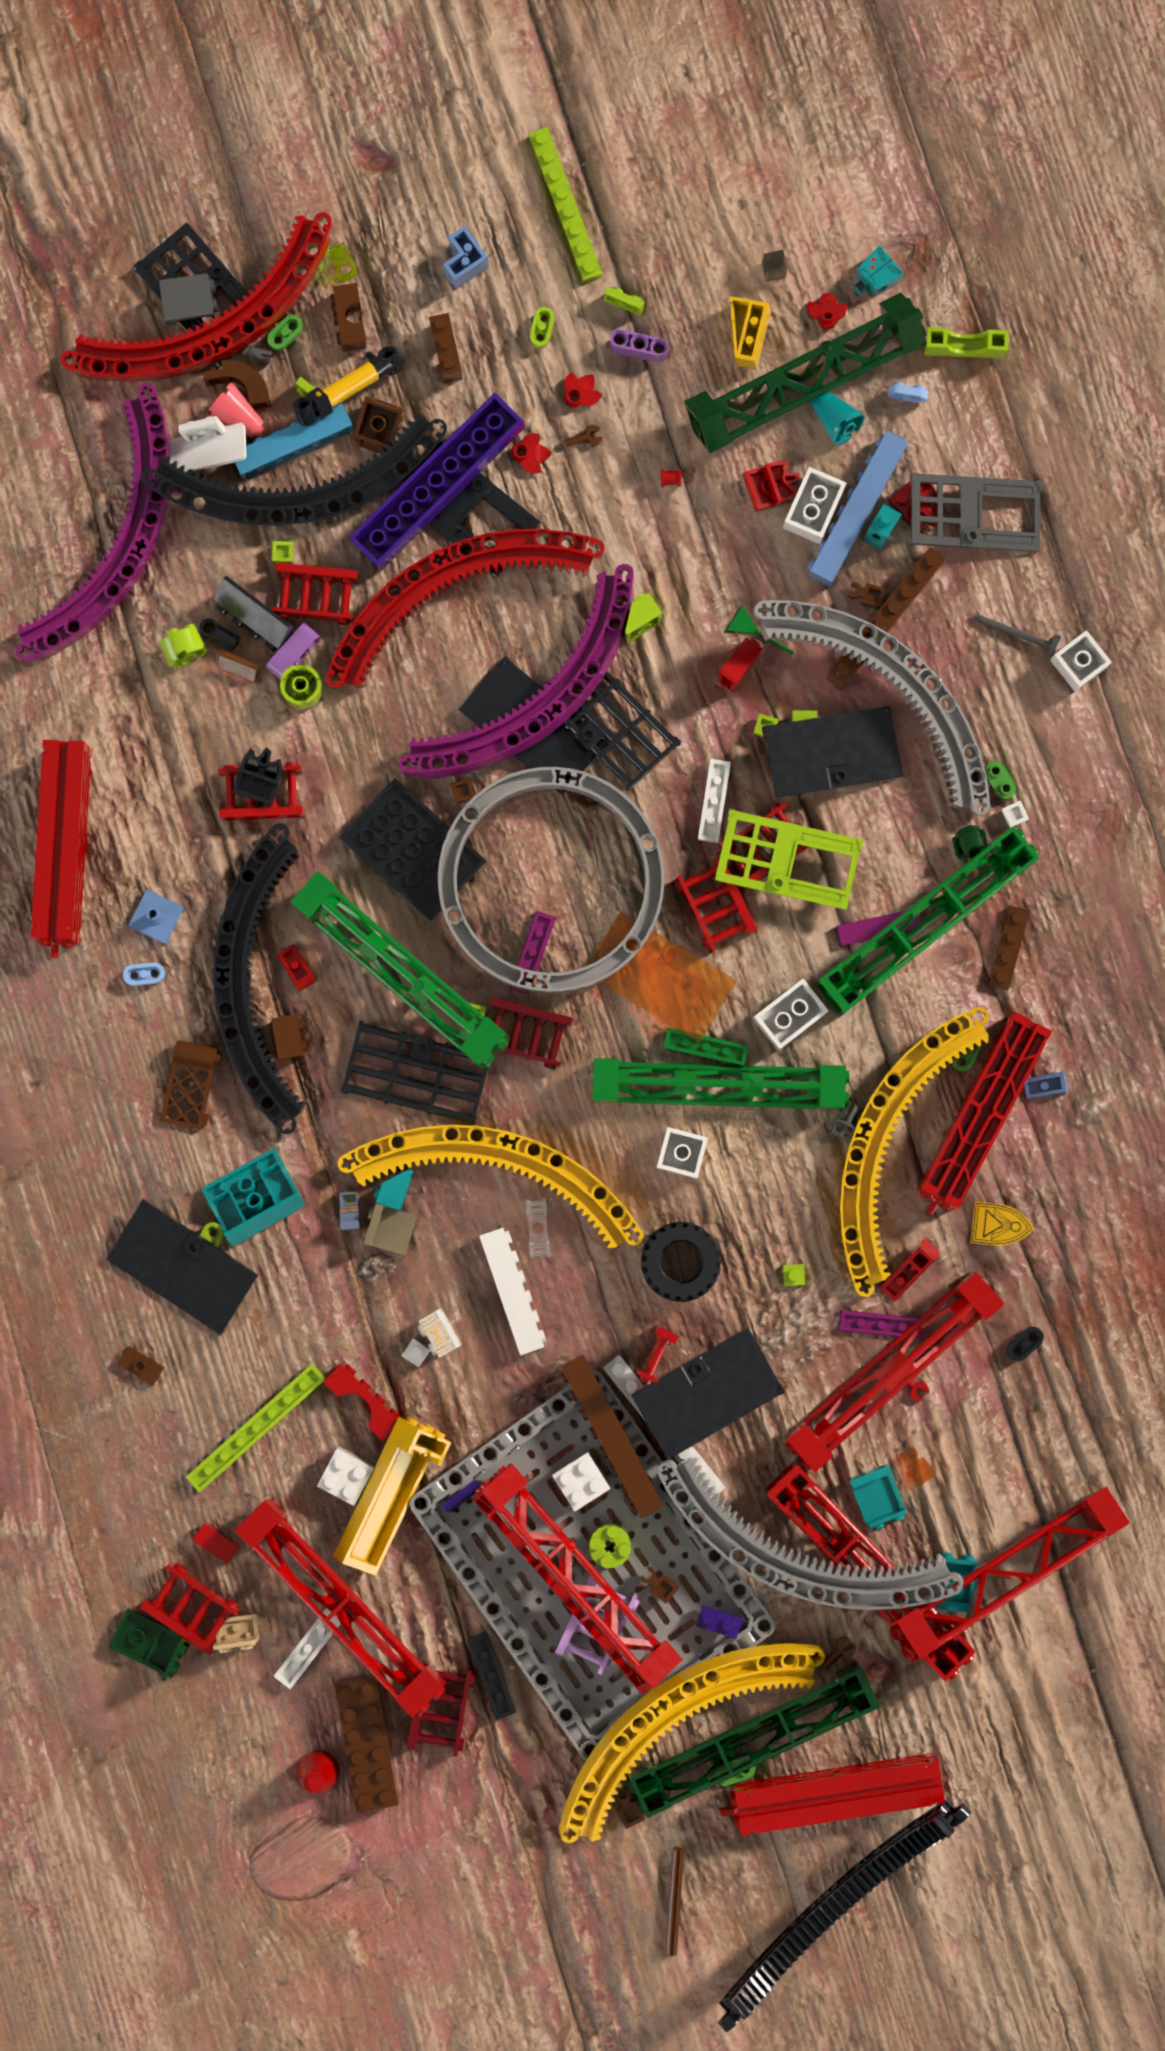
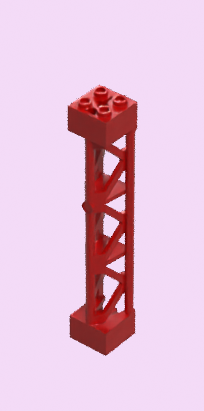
M794 1461L763 1490L815 1546L833 1562L835 1567L840 1563L838 1561L840 1558L845 1566L849 1564L851 1570H854L846 1558L849 1555L861 1569L866 1566L868 1571H871L872 1567L855 1550L858 1547L875 1561L879 1567L883 1565L884 1569L888 1570V1566L891 1565L896 1570V1567ZM811 1487L822 1500L809 1491L808 1488ZM811 1498L826 1510L837 1523L841 1532L838 1533L807 1499ZM790 1506H791V1507L793 1508V1510L796 1512V1514H797L798 1517L801 1519V1521H800V1520L793 1514V1512L789 1509ZM800 1506L831 1536V1541L812 1527L799 1509ZM843 1522H844L856 1535H851V1534L849 1533V1531L847 1530V1528L845 1527V1525L843 1524ZM860 1539L870 1550H868L857 1540ZM821 1542L834 1551V1555ZM901 1592L894 1594L898 1599L905 1597ZM910 1607L899 1608L904 1614L912 1610ZM934 1607L925 1612L939 1614ZM886 1609L877 1610L889 1623L900 1618L895 1609H888L894 1618ZM930 1621L936 1629L933 1631L936 1637L944 1633L938 1622ZM940 1623L946 1630L952 1628L950 1624ZM958 1634L923 1657V1659L946 1682L948 1679L952 1680L958 1675V1669L963 1664L968 1665L974 1659L973 1654L976 1651Z
M513 1464L507 1468L503 1465L490 1477L492 1482L487 1479L474 1491L477 1495L472 1500L489 1520L493 1521L606 1651L641 1695L655 1688L683 1660L667 1640L660 1643L579 1551L575 1542L565 1535L524 1488L529 1482ZM515 1496L513 1517L504 1505ZM527 1504L553 1534L527 1531ZM496 1512H498L502 1516V1518L509 1524L512 1530L506 1525V1523L500 1518V1516ZM538 1545L554 1546L556 1548L549 1555H546ZM526 1546L529 1547V1549L535 1554V1556H536L541 1562H539V1561L533 1556V1554L526 1548ZM560 1551L558 1569L551 1561V1558ZM572 1556L599 1587L572 1583ZM543 1566H545L549 1570V1572L555 1577L557 1582L553 1579V1577L546 1571V1569ZM584 1597L602 1599L592 1608ZM571 1598H573V1599L575 1600V1602L582 1608V1610H583L586 1614H584V1613L579 1609V1607L573 1602V1600H572ZM605 1604L603 1620L597 1614V1611ZM618 1608L645 1639L618 1636ZM589 1618H590V1619L595 1623V1625L602 1631V1634H601V1633L599 1632V1630L593 1625V1623L589 1620ZM630 1650H644L649 1652L640 1661H638V1659L631 1653ZM617 1651H619L622 1654V1656L629 1662L632 1668L626 1663V1661L619 1655Z

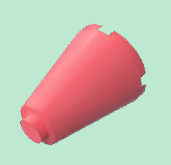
M231 382L226 387L227 391L225 393L222 392L206 415L208 417L217 416L222 424L226 426L243 423L246 436L251 439L254 436L258 438L265 429L262 427L264 422Z

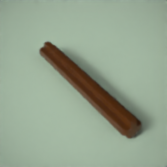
M673 1847L665 1950L667 1956H676L678 1948L684 1848Z

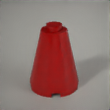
M312 1751L299 1763L297 1770L299 1783L306 1791L312 1794L329 1792L339 1780L340 1767L338 1762L326 1751Z

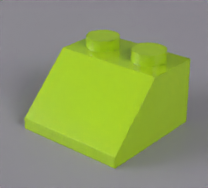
M642 593L633 599L634 602L631 605L625 631L626 644L656 627L662 621L663 613L650 593L646 595Z

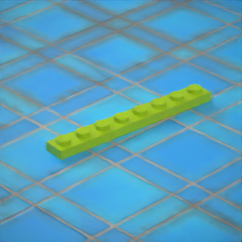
M545 127L529 133V139L582 281L585 283L602 277V271L549 129Z
M312 1363L186 1476L188 1481L199 1493L203 1491L322 1384L326 1377Z

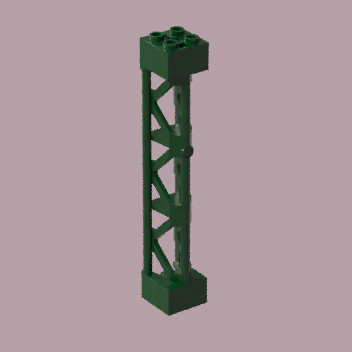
M900 292L879 303L881 316L831 341H823L821 346L714 400L706 391L685 400L684 404L693 433L706 450L712 453L732 443L734 439L899 356H904L926 345V330L921 322L923 315L920 309L915 308L910 298H906ZM880 325H882L883 332L874 336ZM868 332L860 344L854 345L851 343H847L848 341ZM895 334L900 347L881 356L888 338H893ZM876 344L870 357L860 355V353ZM824 354L826 358L825 361L816 365L822 357V355ZM851 359L860 362L862 366L844 374L841 362ZM810 361L805 370L803 371V373L797 374L789 372L790 370ZM831 368L839 378L823 385V381ZM818 374L812 386L802 384V382ZM766 383L767 390L759 394L764 384ZM793 388L802 391L804 395L786 403L783 391ZM752 390V392L750 393L745 402L740 403L731 401L732 399ZM773 396L781 407L765 414ZM760 403L755 415L744 413ZM734 417L745 421L746 425L728 433L725 420Z
M856 1661L835 1671L837 1679L655 1766L652 1760H649L630 1769L631 1774L627 1777V1784L631 1793H636L637 1795L636 1804L640 1813H645L647 1818L656 1815L718 1783L848 1721L857 1719L880 1708L878 1700L859 1662ZM831 1691L833 1692V1693H831V1694H829V1695H827V1696H825V1697H823V1698H821V1699H818V1698L824 1696L825 1694H827V1693H829V1692H831ZM837 1701L838 1705L822 1721L796 1725L794 1720ZM807 1703H810V1704H808V1705H806V1706H804V1707H802V1708H800V1709H798V1710H795V1711H793V1712H790L791 1710H794V1709H796V1708H798V1707H801V1706H803V1705H805V1704H807ZM849 1703L853 1712L832 1721ZM771 1720L770 1723H768V1724H766V1725H764V1726H762V1727H760V1728H758V1729H756V1730H753V1729H755V1728H757V1727H759V1726H761V1725H763V1724H765L766 1722H768V1721ZM776 1730L777 1734L761 1750L739 1754L734 1753V1749ZM813 1730L796 1739H793L790 1733ZM742 1734H745V1735H743V1736H741V1737H739V1738H737V1739L732 1740V1741L729 1742L730 1739H733V1738L738 1737V1736H740V1735H742ZM787 1734L790 1742L771 1750ZM710 1750L709 1752H707V1753H705V1754H703V1755H701V1756H699V1757H697V1758H695V1759H693V1760H691V1761H688V1760H690V1759H692V1758H694V1757H696V1756H698V1755L704 1753L705 1751ZM714 1759L715 1764L698 1780L673 1783V1778ZM751 1759L750 1761L734 1769H731L729 1762ZM725 1764L728 1771L709 1780ZM677 1765H680V1766H678V1767H676V1768H674V1769H672V1770H670V1771L667 1770V1769H670V1768L675 1767V1766H677ZM689 1789L669 1799L665 1791Z

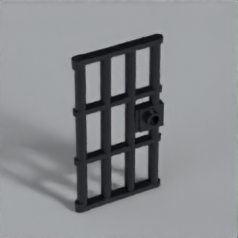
M607 671L603 679L609 686L602 692L595 688L591 693L595 699L587 706L582 704L578 708L580 712L572 720L569 718L563 724L567 730L574 734V738L588 752L592 751L596 755L595 758L598 761L601 760L626 785L625 788L629 791L666 756L680 746L682 741L677 736L674 737L651 714L649 709L646 710L620 684L621 681L618 678L615 679ZM613 689L640 714L634 722L631 723L606 698ZM600 703L625 730L616 736L591 709ZM585 716L590 722L580 729L576 723ZM644 719L670 744L662 753L636 728ZM629 733L656 758L648 766L621 741ZM606 737L611 743L601 750L597 744ZM614 747L641 772L633 780L606 755Z
M359 1021L341 1093L348 1095L353 1093L384 1101V1104L392 1103L427 1112V1115L436 1114L467 1122V1125L474 1126L488 1067L484 1066L481 1075L445 1066L447 1053L464 1058L468 1057L458 1048L449 1045L447 1042L443 1044L436 1042L435 1039L416 1034L411 1036L407 1035L404 1031L399 1033ZM365 1032L399 1041L397 1052L394 1053L359 1044L361 1033ZM404 1042L413 1044L410 1057L401 1054ZM433 1050L442 1052L440 1064L430 1062ZM360 1052L394 1061L392 1072L388 1073L354 1064L356 1053ZM403 1063L437 1072L435 1084L396 1075L398 1064ZM351 1072L389 1081L387 1092L382 1093L349 1084ZM442 1073L480 1083L477 1095L439 1086ZM393 1083L432 1092L430 1104L391 1095ZM441 1094L475 1103L472 1115L434 1106L436 1095Z

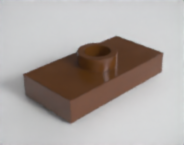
M131 1346L127 1347L118 1362V1365L153 1386L165 1368Z

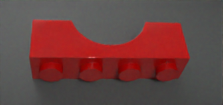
M341 1363L323 1382L338 1397L351 1393L364 1398L371 1410V1420L368 1427L384 1441L391 1434L398 1417H401V1415L394 1408L390 1410L385 1405L386 1400L379 1393L375 1395L369 1390L371 1385L363 1378L359 1380L354 1375L356 1370L350 1364L344 1365Z

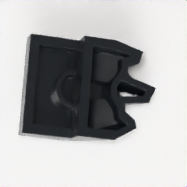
M267 747L258 757L255 756V751L250 748L243 757L232 792L272 806L283 772L281 759L270 762L272 751Z

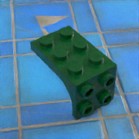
M127 1608L109 1648L154 1669L163 1676L161 1680L166 1681L169 1677L173 1678L181 1665L178 1660L186 1654L190 1643L166 1625Z

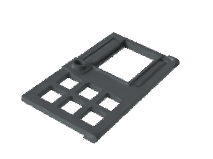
M910 473L911 545L1029 552L1040 551V492L1042 491V481ZM920 483L936 484L937 497L920 496ZM943 485L959 486V499L943 498ZM982 496L1032 499V532L983 530ZM920 503L937 504L936 517L920 516ZM943 504L959 505V518L943 517ZM920 522L936 523V536L920 535ZM943 524L959 525V538L943 537Z

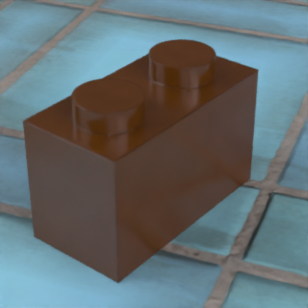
M296 1014L271 1018L278 1060L283 1061L305 1057L304 1052L307 1051L306 1039H302L301 1031H304L302 1018L298 1019Z

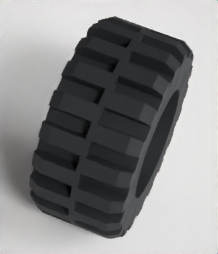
M689 1222L669 1223L657 1229L646 1241L641 1255V1270L645 1281L656 1294L671 1301L687 1302L705 1295L716 1283L721 1270V1256L714 1238L702 1227ZM673 1243H689L699 1253L701 1262L699 1271L688 1281H674L667 1277L662 1269V1254Z

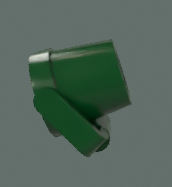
M976 825L965 826L958 830L955 837H952L954 854L959 859L965 857L972 859L988 846L984 828L980 829ZM958 846H960L963 852H959Z

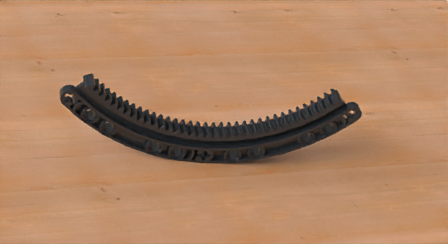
M413 414L414 422L407 421L409 428L402 427L404 434L397 433L396 435L399 440L397 441L392 438L391 442L393 445L386 444V452L380 449L379 457L373 454V462L366 459L367 465L364 466L360 463V470L353 467L352 474L345 471L346 477L338 474V480L336 481L331 477V483L324 479L323 486L315 482V488L308 484L307 490L300 485L299 491L292 486L291 492H288L286 487H284L283 493L280 492L279 488H276L274 493H272L271 488H268L267 492L264 493L261 487L258 492L255 491V487H252L250 492H248L247 486L240 490L237 484L232 489L231 483H227L224 487L223 481H220L216 485L215 478L208 482V476L206 475L200 479L199 472L193 476V469L185 472V465L178 468V461H174L171 464L170 456L163 459L156 470L153 468L144 470L141 480L145 486L162 497L194 512L220 520L249 525L270 526L308 523L337 516L362 506L387 492L407 477L428 457L446 434L447 425L441 419H434L429 422L421 415ZM440 422L443 424L441 426L443 432L436 433L435 436L438 437V440L435 441L432 435L426 433L428 430L433 433V424H439ZM417 445H422L425 448V454L422 457H417L414 454V448ZM400 462L406 463L408 467L407 472L404 474H399L396 471V465ZM146 473H155L154 478L156 480H159L160 477L163 478L158 483L157 489L154 488L156 483L152 481L150 483L146 482ZM174 487L182 490V497L180 499L172 497L171 490ZM359 491L362 493L363 499L360 503H354L351 500L353 492ZM197 497L205 500V507L203 509H197L194 506V500ZM336 500L340 503V509L337 512L329 510L328 504L330 501ZM304 507L312 511L309 519H305V516H298L299 521H294L296 514L293 508H298V513L303 512ZM250 509L258 512V519L256 521H250L247 518V512ZM279 510L282 512L283 519L280 522H275L272 519L271 514L273 511Z
M278 823L268 831L254 848L240 870L227 898L219 923L215 945L213 985L220 1031L232 1065L243 1086L262 1113L280 1132L289 1135L296 1131L297 1121L295 1118L300 1112L305 1110L306 1103L304 1101L299 1102L300 1096H293L295 1091L293 1089L288 1090L290 1085L283 1083L285 1078L283 1076L278 1077L281 1073L280 1070H274L277 1065L274 1062L270 1063L273 1058L267 1055L269 1050L263 1048L266 1042L259 1041L263 1035L257 1033L261 1029L258 1025H255L259 1022L258 1019L253 1017L257 1012L251 1009L255 1006V1003L250 1001L254 996L248 993L253 991V987L248 985L253 982L248 977L253 972L248 968L253 966V963L249 960L254 958L249 952L255 950L251 943L257 942L252 936L258 935L257 930L254 928L260 927L261 925L257 920L263 919L259 913L266 912L263 904L269 905L266 897L273 896L269 891L277 889L273 884L281 882L278 876H285L282 870L290 869L287 865L288 862L295 863L293 856L300 857L298 849L288 841L290 838L289 828L285 824ZM277 829H285V837L279 836L277 838L279 844L277 845L270 836L272 835L275 838L277 836ZM260 852H267L268 857L265 861H258L257 856ZM247 873H254L253 881H244ZM230 922L234 923V930L230 933L225 932V925ZM223 947L230 948V954L226 957L220 955ZM219 969H221L222 971H229L224 972L225 978L229 980L228 982H225V986H223L219 982V980H223V973L220 972ZM223 1006H231L232 1011L229 1015L222 1014ZM230 1029H236L237 1036L234 1039H228L227 1032ZM252 1078L259 1080V1085L255 1089L249 1087V1081ZM267 1098L273 1100V1106L270 1109L263 1107V1102ZM280 1120H291L292 1129L283 1130L284 1124Z
M948 1800L941 1802L896 1832L840 1877L763 1951L719 2002L726 2011L718 2022L722 2029L728 2032L736 2026L741 2018L744 2020L752 2014L751 2012L756 2009V2005L761 2002L760 2000L771 1990L770 1988L776 1985L775 1982L782 1978L781 1976L787 1972V1969L793 1966L792 1964L798 1960V1957L803 1955L804 1951L809 1949L810 1945L815 1943L816 1939L821 1937L823 1932L827 1931L831 1925L835 1924L836 1920H839L843 1914L847 1913L849 1908L858 1903L875 1886H879L880 1882H884L893 1872H897L900 1867L902 1868L906 1863H909L912 1858L915 1859L918 1854L921 1855L924 1850L926 1852L941 1840L944 1841L946 1837L949 1838L955 1832L954 1827L963 1823L970 1816L971 1810L964 1803L954 1808Z

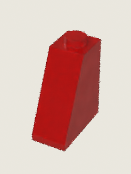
M746 637L719 671L717 682L734 693L761 655L763 650L761 644L753 638L748 639Z

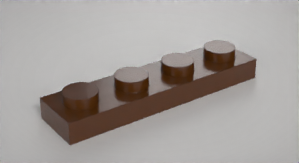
M1011 905L1008 907L988 982L989 986L1009 990L1028 921L1029 910Z

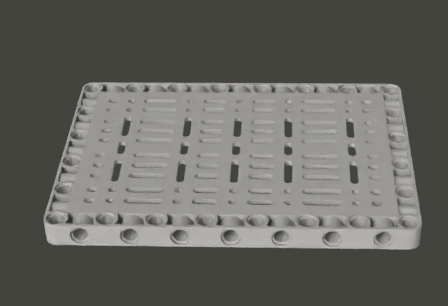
M592 1370V1372L598 1376L599 1385L613 1411L619 1409L623 1412V1418L619 1422L634 1451L636 1452V1447L640 1444L647 1446V1453L643 1456L637 1454L663 1503L662 1508L643 1518L639 1514L635 1516L624 1502L623 1498L625 1496L621 1488H614L615 1483L623 1484L619 1476L615 1478L613 1473L610 1476H606L599 1465V1469L611 1486V1489L606 1491L608 1496L585 1513H581L580 1509L574 1511L570 1503L566 1507L561 1504L547 1483V1480L551 1478L558 1486L552 1476L555 1471L585 1452L589 1451L590 1453L591 1448H595L608 1467L613 1465L609 1457L605 1459L599 1447L602 1444L599 1438L595 1440L589 1430L592 1425L589 1419L586 1421L583 1419L579 1411L582 1409L579 1400L575 1402L569 1392L572 1390L570 1384L416 1492L410 1500L412 1512L584 1760H587L590 1755L585 1751V1747L589 1744L596 1746L609 1728L648 1692L641 1695L625 1675L614 1682H610L609 1678L620 1670L613 1660L608 1671L603 1670L602 1675L597 1673L600 1665L583 1658L594 1674L593 1678H588L573 1657L571 1651L569 1653L565 1651L563 1656L550 1651L552 1646L557 1647L571 1617L562 1601L555 1593L549 1594L548 1590L550 1587L473 1500L471 1503L465 1501L459 1506L458 1512L453 1511L449 1513L442 1507L445 1502L474 1479L478 1480L481 1485L487 1479L492 1482L490 1477L503 1465L507 1468L508 1464H513L523 1477L534 1469H539L540 1474L530 1480L524 1488L529 1493L534 1494L545 1512L556 1524H559L569 1516L573 1518V1521L564 1527L562 1531L575 1542L576 1547L588 1561L592 1559L589 1552V1542L580 1529L581 1527H586L590 1534H592L597 1528L593 1522L596 1517L603 1524H614L606 1513L608 1508L614 1511L621 1521V1526L627 1533L630 1531L635 1532V1536L630 1539L631 1552L628 1557V1561L636 1571L635 1575H630L623 1564L615 1567V1570L623 1580V1583L618 1585L609 1573L608 1568H604L597 1563L593 1567L615 1592L626 1595L629 1599H631L633 1592L637 1594L636 1600L639 1601L638 1605L642 1607L657 1629L655 1633H652L660 1643L667 1640L683 1659L658 1685L689 1667L725 1654L723 1649L728 1644L735 1647L734 1651L755 1647L770 1636L775 1629L772 1617L737 1567L721 1554L716 1560L709 1558V1553L713 1548L691 1525H687L684 1522L685 1517L676 1507L667 1491L660 1488L661 1480L657 1471L663 1461L603 1375L597 1370ZM557 1399H561L565 1403V1407L561 1411L553 1408V1402ZM572 1419L577 1421V1428L571 1426L570 1421ZM521 1424H528L530 1426V1433L522 1435L519 1433L518 1427ZM555 1431L561 1435L560 1440H556L553 1437ZM586 1435L588 1439L582 1441L581 1436ZM541 1441H545L548 1444L547 1449H543L540 1446ZM570 1444L575 1446L573 1451L551 1466L547 1465V1460ZM488 1448L494 1449L496 1452L495 1458L487 1459L484 1456V1451ZM528 1450H532L535 1453L533 1459L527 1455ZM665 1466V1469L663 1470V1472H664V1473L668 1472V1474H669V1476H670L669 1479H671L672 1477H671L670 1471H669L668 1468ZM452 1473H458L461 1476V1482L454 1484L450 1481L449 1476ZM679 1492L681 1498H688L684 1492ZM515 1496L504 1505L513 1517ZM416 1498H424L426 1500V1507L418 1508L415 1505ZM527 1504L526 1512L536 1525V1528L531 1530L526 1524L527 1531L553 1534ZM477 1510H480L482 1512V1515L476 1516L475 1512ZM496 1512V1513L500 1516V1518L506 1523V1525L509 1527V1525H508L507 1522L502 1518V1516H501L498 1512ZM698 1512L694 1513L697 1519H703ZM655 1513H660L661 1517L656 1519L654 1515ZM464 1519L469 1521L467 1526L462 1524ZM643 1522H647L648 1527L643 1528L641 1524ZM486 1523L491 1525L506 1547L505 1551H500L484 1528ZM665 1526H669L679 1540L677 1545H674L664 1532ZM473 1532L478 1534L492 1554V1560H487L471 1537ZM441 1533H448L451 1540L448 1543H442L439 1539ZM655 1535L666 1549L664 1554L658 1551L651 1541V1536ZM606 1541L605 1549L607 1550L615 1542L610 1543V1541ZM539 1545L546 1555H548L549 1550L556 1548L554 1546ZM635 1548H639L649 1562V1567H652L655 1572L658 1570L662 1571L663 1574L679 1586L673 1598L682 1609V1614L678 1615L669 1602L665 1604L649 1591L652 1584H649L639 1592L634 1590L638 1584L643 1582L640 1578L641 1575L645 1578L652 1575L647 1570L648 1566H643L635 1555ZM683 1552L688 1553L687 1558L682 1557ZM513 1558L515 1563L509 1564L508 1560ZM573 1559L572 1573H575L577 1577L572 1580V1583L586 1585L590 1575L576 1559ZM674 1561L675 1566L670 1567L669 1562ZM692 1565L698 1567L713 1589L711 1593H707L691 1570ZM497 1567L502 1569V1572L499 1574L495 1571ZM465 1568H472L475 1575L472 1578L465 1577L463 1574ZM518 1572L525 1574L533 1586L532 1590L526 1589L518 1577ZM680 1574L685 1576L699 1596V1602H694L678 1579ZM506 1581L512 1583L520 1595L519 1599L513 1598L505 1586ZM738 1584L745 1587L741 1595L733 1592L734 1587ZM649 1596H653L670 1620L668 1624L663 1623L649 1603ZM538 1597L542 1599L540 1604L535 1601ZM598 1598L589 1599L594 1606L601 1600ZM717 1600L722 1602L720 1606L715 1605ZM490 1603H496L499 1606V1610L496 1613H491L488 1611L487 1606ZM605 1604L600 1609L605 1610ZM702 1605L743 1618L737 1640L696 1627ZM528 1607L529 1612L524 1613L522 1609ZM618 1608V1617L622 1618L623 1613ZM635 1610L634 1614H635V1615L640 1619V1621L645 1625V1623L643 1622V1620L641 1619V1617L639 1616V1614H638V1613L636 1612V1610ZM546 1611H550L559 1623L560 1628L558 1630L553 1628L545 1616ZM692 1618L696 1620L694 1625L673 1640L668 1639V1635ZM627 1619L625 1627L631 1636L636 1639H645ZM536 1620L539 1622L547 1634L546 1639L540 1637L533 1627L532 1621ZM761 1620H768L769 1627L761 1630L758 1628V1623ZM593 1624L599 1630V1632L602 1633V1631L595 1624ZM573 1633L571 1640L574 1641V1644L597 1654L589 1642L591 1637L583 1633ZM696 1635L701 1636L703 1639L702 1643L698 1644L695 1641ZM520 1638L524 1644L520 1648H515L512 1646V1640ZM686 1644L689 1647L688 1653L682 1650V1645ZM630 1650L638 1661L644 1657V1650ZM561 1659L565 1660L581 1683L580 1687H575L559 1664ZM713 1671L708 1672L706 1676L712 1674ZM543 1673L548 1677V1680L545 1683H539L536 1680V1676ZM690 1682L685 1683L683 1687L689 1685ZM601 1685L603 1689L602 1691H597L596 1687ZM625 1686L631 1690L629 1695H626L623 1691ZM589 1695L590 1699L588 1701H585L583 1699V1696ZM607 1699H611L613 1701V1707L607 1706ZM594 1708L599 1709L601 1712L600 1716L597 1717L593 1714ZM563 1709H569L572 1712V1716L565 1719L560 1715V1712Z

